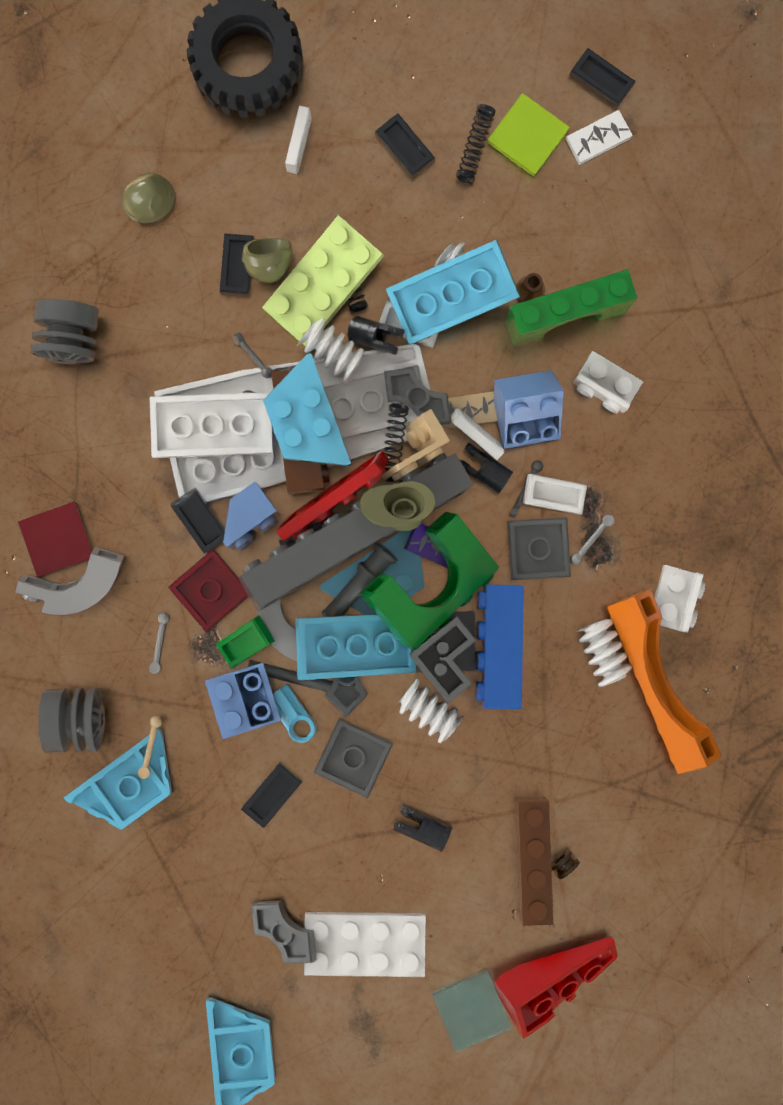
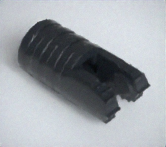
M355 316L349 324L347 336L349 341L352 340L354 343L396 355L398 348L393 344L384 343L386 335L390 334L397 338H403L405 330Z
M468 442L464 449L484 463L478 471L466 461L460 460L467 474L499 494L513 474V471Z
M402 806L400 810L401 815L419 823L420 826L417 830L398 822L394 824L392 830L442 852L453 827L407 806Z

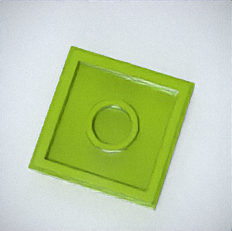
M522 93L488 138L487 143L535 177L568 133L570 127Z

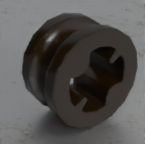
M571 850L565 851L551 863L552 871L556 870L558 872L557 877L560 880L572 873L580 864L578 859L572 858L573 853Z

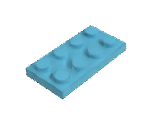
M498 240L489 242L386 289L401 327L405 330L404 334L409 345L521 297Z
M377 614L295 618L298 680L416 673V663L409 656V653L413 650L403 646Z

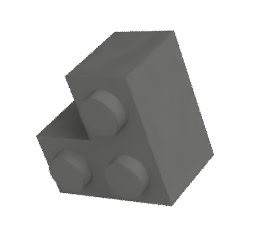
M457 616L431 635L416 650L409 653L412 660L447 703L472 684L453 661L454 658L476 641Z

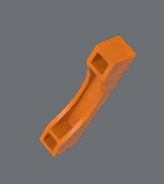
M651 589L626 597L607 606L610 618L621 639L622 647L629 658L635 678L640 684L646 704L652 712L658 732L663 738L677 774L708 767L721 758L722 755L710 728L700 722L683 705L667 679L659 647L662 615Z

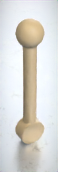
M158 716L150 719L152 727L143 766L138 770V776L142 779L148 778L151 774L148 767L157 728L162 724Z

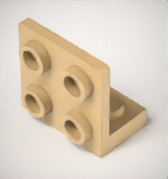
M432 409L421 414L407 425L405 429L407 441L418 452L381 475L383 481L390 477L397 481L444 452L441 447L450 440Z

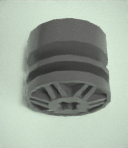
M61 299L36 300L34 323L46 327L47 330L32 332V339L41 343L31 344L30 354L63 364L93 362L95 352L85 348L95 347L96 340L83 335V332L97 330L99 309L95 306L76 301Z
M67 688L44 689L41 695L38 716L39 737L43 751L45 753L67 752L71 738L77 752L84 751L86 746L89 752L99 751L105 729V710L99 688H88L87 693L84 688H77L72 702Z

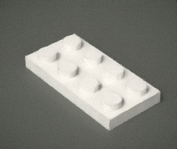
M270 392L150 397L152 458L274 454L273 427L263 402Z
M305 912V929L314 930L317 960L313 963H304V975L425 977L426 915L422 913Z

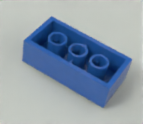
M484 585L483 591L477 592V609H482V621H477L476 637L478 640H482V651H476V669L481 671V682L476 681L475 699L481 701V706L484 709H522L524 585Z

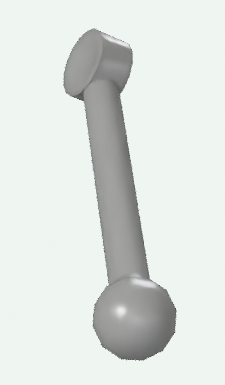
M605 515L602 518V524L580 551L571 556L572 564L579 565L582 562V556L605 528L614 524V517L612 515Z
M161 612L158 615L160 623L153 663L149 665V671L152 674H157L161 671L159 659L165 623L169 621V615L166 612Z

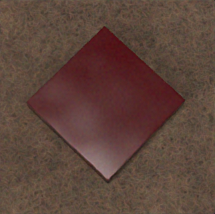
M71 502L18 521L37 578L89 561L93 548L76 502Z
M214 548L168 586L206 633L249 598L239 581L240 578Z

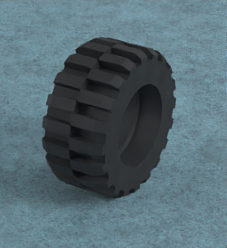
M217 0L218 4L212 6L211 3L207 4L203 8L204 16H196L192 23L194 31L191 30L188 33L187 42L189 47L186 49L190 70L201 94L207 96L208 102L215 108L221 105L224 113L232 115L235 110L238 111L240 117L249 118V112H256L258 117L266 115L264 109L271 107L275 111L281 107L280 100L284 98L288 101L293 95L292 86H298L301 79L300 71L303 70L301 40L295 22L290 20V14L284 7L278 9L275 0ZM246 34L256 35L264 38L272 45L273 57L264 70L253 76H233L222 70L219 66L218 56L221 49L228 41L237 36Z

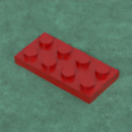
M382 450L287 516L277 529V534L283 541L290 536L297 539L300 534L309 529L308 526L314 522V519L318 523L323 521L333 513L332 510L338 505L337 503L347 504L358 495L357 492L364 484L367 488H370L381 480V475L386 472L384 468L389 461L388 457Z

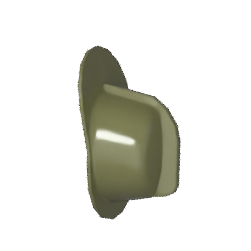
M409 481L369 489L363 494L360 506L364 516L372 523L383 527H392L399 531H410L417 528L433 512L435 498L430 488L424 484Z

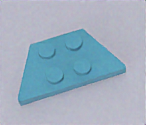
M309 353L263 400L284 459L348 467L352 465L312 354Z
M412 530L401 531L382 544L398 559L395 564L391 563L383 573L392 576L408 597H411L425 587L421 556L404 549ZM375 549L319 585L320 589L336 597L356 575L358 564L365 562ZM362 596L351 606L363 614H376Z
M158 728L148 767L151 774L148 778H140L138 770L143 766L150 735L64 797L66 802L80 806L91 815L105 819L109 824L120 830L172 793L162 730Z
M207 998L206 1009L215 1104L244 1105L252 1100L259 1092L263 1093L275 1085L276 1082L270 1020L217 999Z

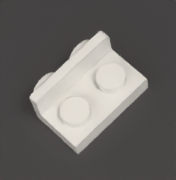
M592 351L573 383L578 386L577 390L581 394L592 398L594 395L604 401L602 405L606 409L617 414L619 411L624 413L628 410L631 401L644 381Z
M663 565L654 597L662 615V627L680 632H688L689 627H694L698 611L694 610L697 598H702L706 582L702 581L703 574Z

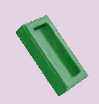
M259 615L216 643V646L229 667L233 669L275 642Z

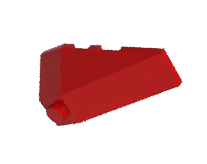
M612 937L529 961L516 966L512 970L503 972L494 981L498 996L523 1039L554 1018L556 1015L553 1010L565 999L570 1003L576 997L574 993L584 981L586 983L592 982L618 958L615 941Z

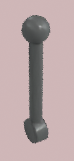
M241 333L234 334V343L238 346L240 345L262 370L264 378H271L272 368L264 365L244 342Z
M537 460L532 463L533 470L531 474L537 475L538 472L542 471L544 466L541 461ZM526 483L509 514L513 517L517 515L523 502Z

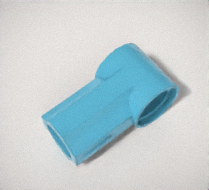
M286 684L273 693L281 721L288 730L289 736L298 743H304L316 735L317 723L306 711L290 686ZM299 720H305L310 725L311 731L307 737H301L295 731L296 723Z

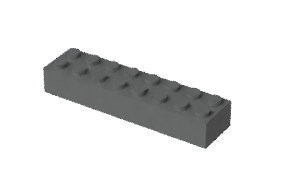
M443 453L429 461L430 464L425 466L426 470L421 472L419 468H416L404 475L403 479L399 481V483L414 481L430 488L435 498L433 511L464 494L474 485L456 453L449 457ZM360 501L350 506L351 509L347 511L349 514L342 517L340 513H337L324 521L321 530L315 532L311 528L300 534L297 540H295L296 544L288 548L285 543L270 552V559L263 563L257 559L243 567V574L240 576L239 581L255 609L259 612L399 530L372 523L362 513Z

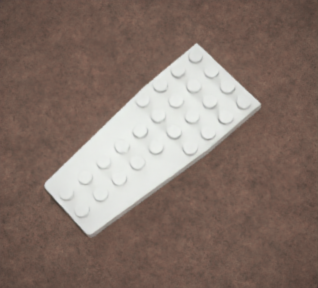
M418 345L397 346L398 352L396 355L380 350L363 352L361 363L345 383L342 382L345 375L344 372L337 376L333 375L334 364L328 368L323 367L326 358H321L318 361L314 360L350 461L381 451L384 447L397 446L385 444L384 441L386 440L402 442L400 438H388L385 436L387 433L398 436L403 435L401 431H389L386 427L403 429V425L389 424L387 420L404 422L405 419L388 416V413H392L388 410L389 405L396 402H388L384 371L414 367L418 380L430 390L421 350ZM299 362L267 367L272 368L273 372L293 369ZM254 368L154 391L156 397L263 393L273 390L272 377L267 379L262 376L260 368ZM410 408L408 409V415L405 416L407 418V422L404 423L406 426L417 418ZM404 429L403 431L405 432V436H403L402 438L404 439V443L408 442L406 438L407 432ZM274 430V454L170 458L179 497L196 487L205 501L211 502L235 496L254 481L262 489L286 482L283 456ZM327 464L328 468L336 466V464Z

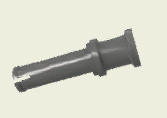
M377 542L374 546L375 551L365 562L358 564L356 575L321 612L324 617L330 616L336 610L333 616H343L361 596L359 593L380 573H383L391 563L395 564L398 561L395 555Z

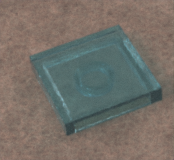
M488 970L432 993L456 1052L512 1029Z

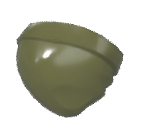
M152 172L143 173L133 179L124 189L122 196V205L126 214L140 223H151L165 218L172 210L175 201V191L171 183L160 174Z
M263 238L247 242L242 253V262L247 273L254 279L264 283L279 281L286 273L293 253L291 242L280 238Z

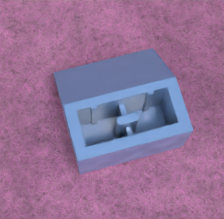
M552 370L494 380V405L504 449L561 439L564 390Z
M255 481L230 499L223 543L232 550L236 548L241 551L254 541L252 537L260 530L266 533L279 523L276 518L281 514Z
M264 663L205 681L222 739L281 721Z

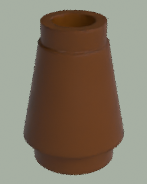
M537 273L524 276L517 283V288L521 295L519 299L522 302L545 294L543 279ZM528 283H534L537 287L531 288Z

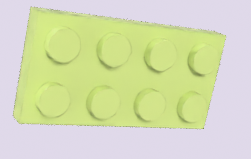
M338 215L262 308L300 341L312 324L321 318L326 319L323 329L385 255Z

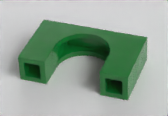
M629 269L512 305L505 322L513 347L517 348L542 340L545 333L549 330L582 317L596 314L599 322L624 314L638 297Z
M445 511L424 531L442 553L448 566L446 585L435 599L427 603L415 604L394 578L384 573H380L359 593L400 643L412 650H416L428 640L437 628L446 625L450 621L451 615L459 607L469 603L473 597L472 594L480 587L487 585L493 579V574L500 568L459 515Z

